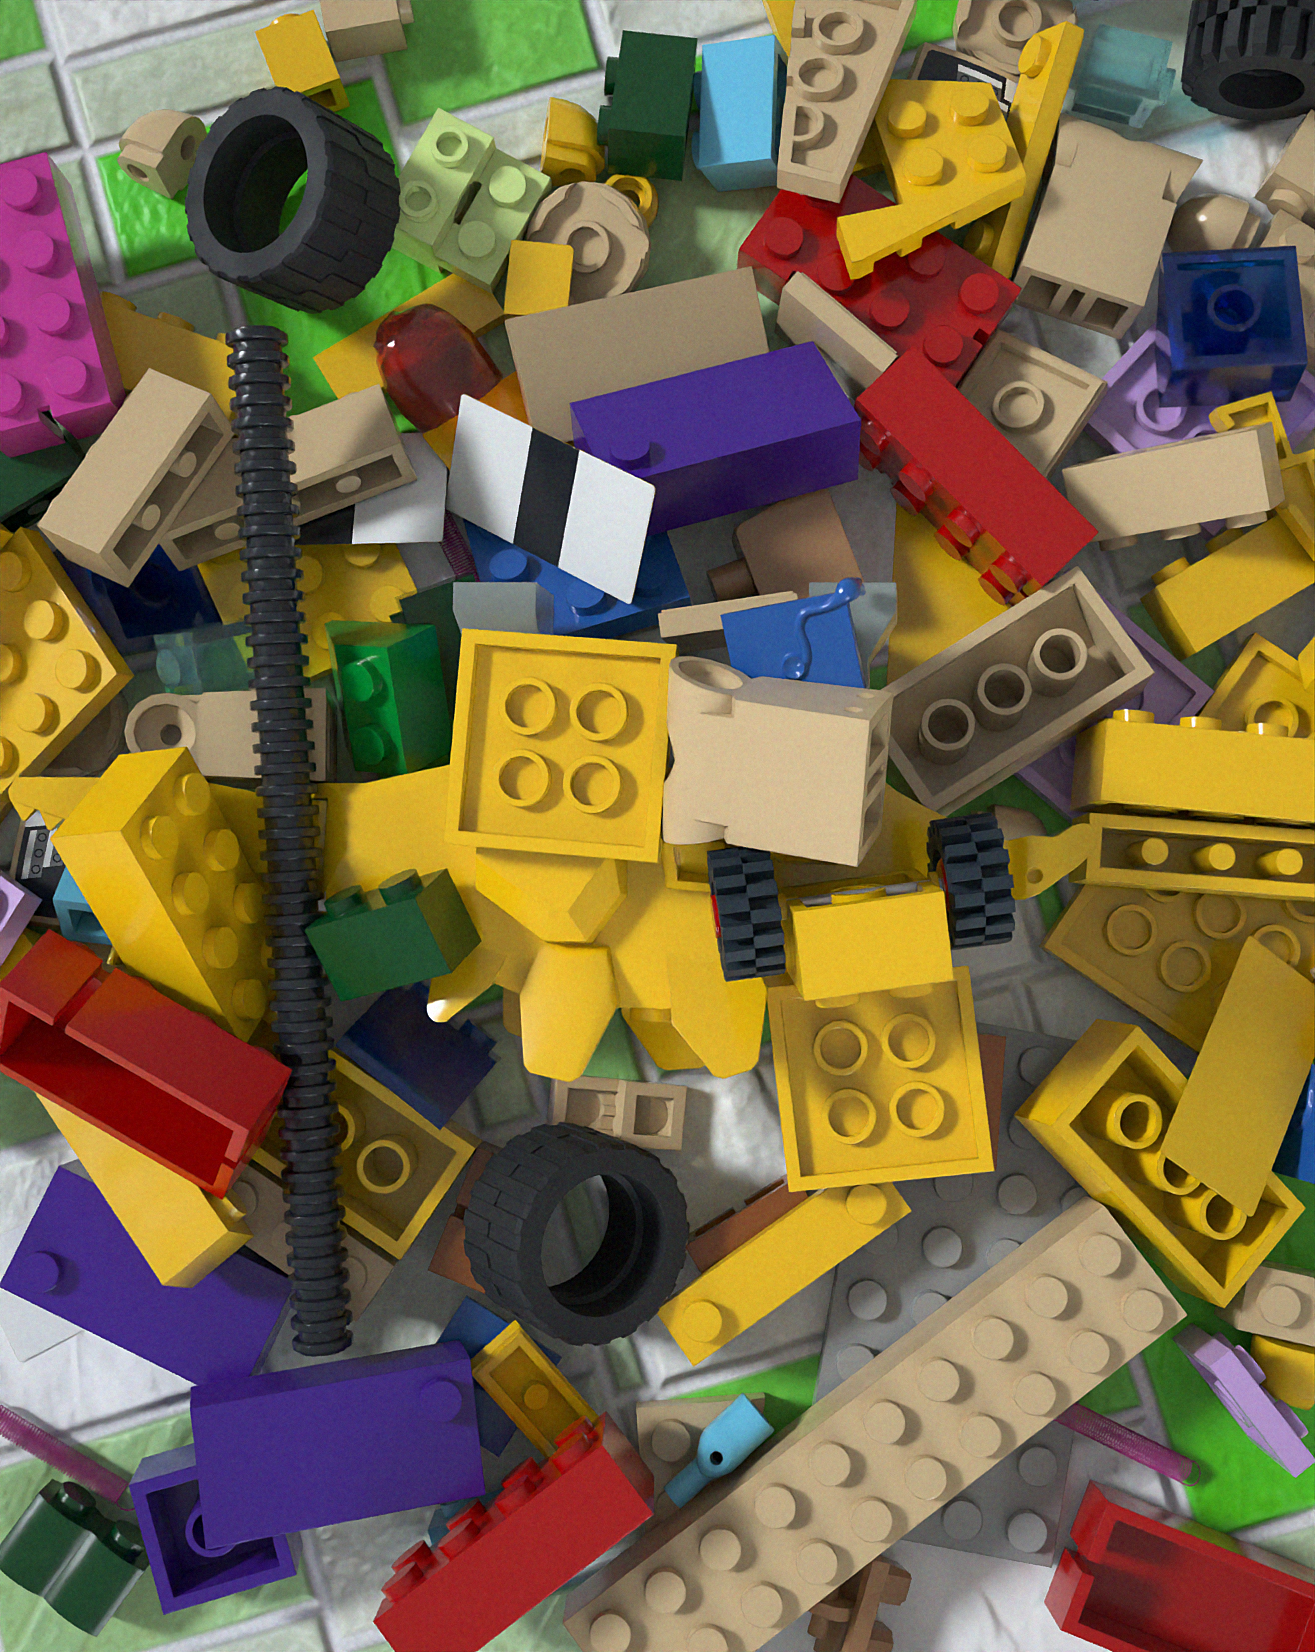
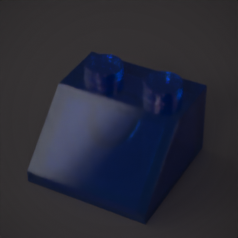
M1296 245L1162 253L1159 270L1155 337L1159 408L1227 405L1272 391L1275 402L1291 401L1308 365Z
M424 981L413 983L412 986L408 984L386 990L343 1034L335 1046L441 1130L456 1118L502 1058L492 1051L498 1041L473 1020L467 1018L462 1026L453 1018L447 1022H434L429 1017L427 1011L430 985Z

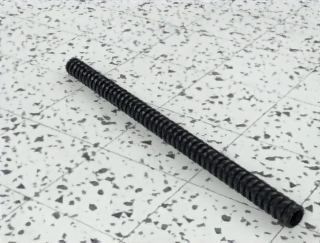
M248 325L237 327L226 333L225 344L233 349V353L229 354L226 359L227 367L234 370V375L228 379V388L236 392V397L231 398L229 402L230 410L237 413V419L231 422V431L239 435V440L232 444V450L234 454L240 456V462L234 465V474L241 477L242 484L235 487V495L243 499V505L237 508V518L244 520L245 527L238 530V538L246 541V549L241 550L239 555L240 561L247 563V571L241 573V582L249 585V592L242 595L243 604L250 605V614L244 616V625L250 626L252 630V635L245 638L246 647L253 648V657L247 659V668L254 669L255 679L248 681V689L256 690V700L251 701L249 705L250 711L257 712L258 722L251 723V732L258 733L259 743L253 744L252 750L253 754H260V765L254 766V775L261 776L262 786L255 788V794L257 797H263V808L257 809V818H264L265 829L258 830V838L266 840V850L260 851L259 854L261 861H267L268 870L261 873V881L269 885V893L263 894L262 899L264 904H270V914L264 915V924L271 926L272 935L265 937L266 946L273 947V956L267 958V967L273 968L275 977L268 979V988L276 990V998L269 1001L270 1010L277 1011V1020L271 1022V1030L279 1035V1041L272 1043V1049L275 1054H280V1063L292 1069L282 1095L283 1104L276 1108L277 1116L284 1118V1125L278 1128V1136L280 1139L286 1140V1146L279 1149L281 1160L287 1161V1167L281 1170V1179L284 1182H288L289 1188L282 1192L283 1201L290 1204V1209L284 1212V1222L291 1225V1230L285 1234V1242L293 1247V1251L286 1255L288 1266L294 1268V1272L288 1276V1285L296 1290V1293L289 1297V1304L291 1309L297 1311V1314L291 1318V1327L294 1331L298 1332V1335L292 1339L293 1350L305 1356L317 1357L333 1355L346 1350V1348L354 1343V1334L351 1330L346 1329V1326L350 1325L353 1321L351 1310L345 1308V1305L351 1301V1292L348 1288L344 1287V1283L350 1279V1271L342 1266V1262L349 1258L348 1249L341 1246V1241L347 1237V1229L339 1223V1220L346 1216L345 1207L338 1204V1199L344 1195V1186L337 1183V1177L343 1174V1166L341 1163L335 1162V1156L342 1152L341 1144L334 1141V1135L340 1132V1123L334 1121L332 1114L339 1111V1104L336 1100L331 1099V1093L338 1088L337 1081L330 1078L329 1072L336 1068V1060L328 1057V1050L334 1048L335 1043L334 1038L327 1036V1029L333 1026V1018L326 1016L325 1007L332 1005V997L324 994V986L329 985L331 982L328 975L323 973V966L305 932L307 927L325 913V911L319 910L318 905L319 900L325 899V891L317 889V879H321L324 876L323 869L316 868L315 858L322 856V848L315 847L314 836H320L321 831L320 826H313V815L319 814V805H312L311 794L318 792V785L310 783V773L316 772V763L309 762L308 752L315 750V742L308 741L307 730L313 729L314 725L313 720L306 719V709L312 708V699L305 698L304 688L311 686L310 677L303 676V667L309 665V656L302 655L301 648L302 645L308 643V635L300 633V624H304L307 618L306 613L299 612V603L305 601V592L298 590L297 582L304 579L303 570L296 568V561L302 558V549L295 547L294 542L295 539L300 538L301 528L293 525V518L298 517L300 512L299 506L292 504V497L298 494V485L290 481V476L297 472L296 463L289 461V454L295 451V442L288 439L287 433L292 432L294 429V421L286 417V412L290 411L293 407L292 399L285 396V390L291 387V378L283 374V369L289 366L290 361L289 356L282 352V348L288 344V335L284 331L273 326Z

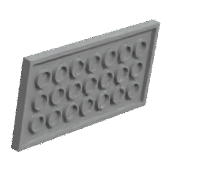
M976 1022L977 1032L1006 1036L996 1171L892 1182L912 1211L836 1265L812 1406L1086 1195L1092 1198L1014 1116L1015 1112L1078 1040ZM1071 1405L1070 1408H1069L1068 1411H1067V1414H1066V1422H1067L1068 1413H1069L1070 1409L1072 1408V1406H1074V1405ZM1066 1410L1064 1411V1414H1063V1422H1064V1423H1065L1064 1417H1065ZM1052 1420L905 1534L900 1540L1052 1568L1074 1430Z

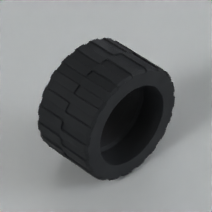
M278 86L268 90L261 88L252 91L249 96L239 98L228 107L229 109L215 120L210 127L211 130L204 141H201L197 149L193 167L190 168L187 184H189L187 197H185V214H187L188 218L187 230L190 241L193 242L195 253L201 263L207 265L209 271L220 279L297 312L301 310L308 314H318L327 309L335 310L343 306L347 300L357 297L365 290L366 284L372 277L375 278L383 266L382 262L387 252L391 250L401 209L399 207L400 183L394 171L395 164L391 155L383 149V144L374 135L298 91L294 92L287 87ZM308 169L306 188L301 205L290 225L279 236L280 219L286 199L294 184Z
M559 1122L557 1125L542 1124L532 1127L531 1131L523 1135H516L506 1142V1146L499 1153L493 1154L485 1164L486 1168L479 1180L476 1179L470 1192L472 1196L468 1209H465L463 1222L465 1226V1239L463 1240L465 1256L469 1258L471 1264L470 1271L476 1283L484 1288L485 1295L495 1304L550 1337L558 1338L569 1345L581 1347L584 1344H592L594 1346L610 1344L611 1340L619 1337L625 1338L636 1332L637 1328L645 1321L649 1322L659 1312V1307L667 1297H670L677 1285L675 1282L680 1270L684 1268L687 1257L685 1251L690 1223L687 1222L686 1210L688 1207L684 1193L680 1192L677 1186L678 1180L672 1171L660 1163V1158L650 1151L637 1147V1145L586 1126L582 1127L566 1122ZM600 1175L605 1184L609 1200L608 1226L602 1244L589 1264L577 1275L560 1284L547 1286L542 1269L541 1248L548 1221L559 1202L569 1191L581 1182Z

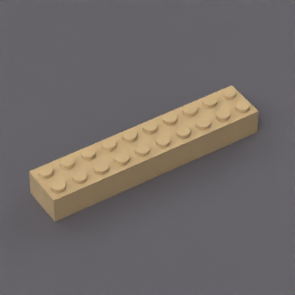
M1085 1195L754 1450L735 1470L718 1478L687 1502L681 1509L679 1508L566 1596L563 1625L583 1652H755L1187 1316L1186 1312L1106 1207Z

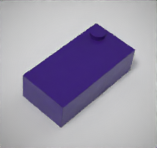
M813 341L570 403L575 448L654 485L656 491L646 537L858 480L861 419Z
M79 1159L58 1166L0 1282V1288L196 1385L258 1375L291 1309L289 1297L296 1293V1290L288 1285V1274L245 1244L193 1288L162 1285Z
M460 1339L191 1387L190 1415L206 1550L486 1495L471 1361Z

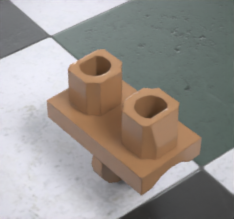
M878 1555L808 1610L812 1613L807 1633L816 1638L813 1650L815 1652H892L894 1645L892 1631L883 1622L875 1621L880 1602L900 1606L902 1602L906 1601L912 1580L911 1574L897 1561L883 1555Z

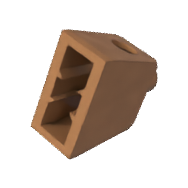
M828 488L781 500L739 524L733 529L732 544L738 559L706 571L707 579L716 602L741 599L750 595L754 597L787 591L797 593L798 599L809 597V582H840L848 577H859L864 582Z

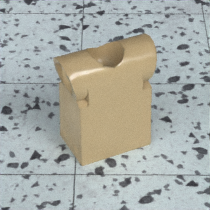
M1061 112L1042 173L1043 189L1038 198L1010 280L1022 288L1014 304L1121 340L1145 305L1177 206L1176 202L1200 167L1203 159L1155 143L1129 140L1109 128Z
M680 656L671 659L669 664L666 723L675 762L669 777L664 782L661 839L670 844L688 845L724 838L726 843L731 845L858 867L881 833L893 692L764 676L751 679L735 668L710 659L693 656Z
M304 688L305 698L312 699V708L306 709V719L313 720L314 725L313 729L307 730L308 741L315 742V750L308 752L309 762L316 763V772L310 773V783H337V704L327 688ZM256 690L203 692L202 695L182 696L172 693L151 695L137 703L127 717L124 730L127 747L131 753L187 746L207 782L241 789L262 786L261 776L254 775V766L260 765V754H253L252 745L259 743L258 733L251 732V723L258 722L257 712L250 711L249 705L251 701L256 700Z

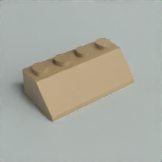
M1079 566L881 689V691L893 692L886 773L899 793L946 817L1089 727L1098 719L1103 718L1141 694L1155 672Z

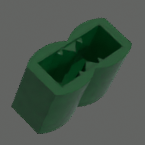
M52 1479L38 1492L0 1544V1570L21 1587L43 1597L60 1616L72 1625L97 1637L150 1565L141 1529L125 1520L114 1522L105 1518L95 1507L96 1500L94 1496L83 1486L71 1481L61 1483Z

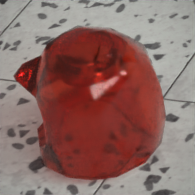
M422 304L401 312L392 311L376 330V341L373 347L376 350V364L384 387L401 414L422 434L439 427L457 416L463 394L480 400L503 380L504 374L473 332L440 306Z

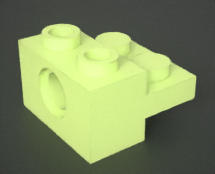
M438 107L398 177L401 191L399 207L401 209L399 223L396 224L393 236L395 239L391 248L440 274L443 269H446L492 294L508 267L511 240L522 241L528 232V225L539 204L547 198L552 189L551 177L497 149L493 136Z

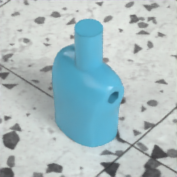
M742 1392L704 1429L700 1436L696 1458L663 1487L668 1496L680 1509L712 1479H717L735 1470L775 1431L770 1422L745 1393ZM715 1451L720 1452L723 1455V1459L715 1460L712 1453Z

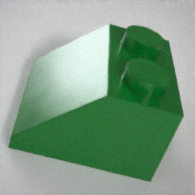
M332 620L325 623L345 746L355 771L404 775L416 772L450 753L452 732L435 625Z

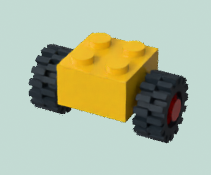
M991 812L931 820L929 822L930 827L927 829L929 842H926L927 854L930 859V863H927V877L917 869L777 888L770 851L743 846L707 851L708 878L711 889V914L724 979L726 982L780 975L784 974L787 968V972L804 1001L816 1000V1006L822 1008H839L854 1005L860 1002V993L889 989V995L892 997L908 998L922 996L934 991L933 983L954 980L951 950L1008 943L1013 938L1012 931H1015V920L1012 913L1016 912L1015 899L1011 895V888H1014L1013 875H1009L1008 864L1010 858L1008 849L1003 848L1004 835L1002 829H998V820L995 815L992 816Z

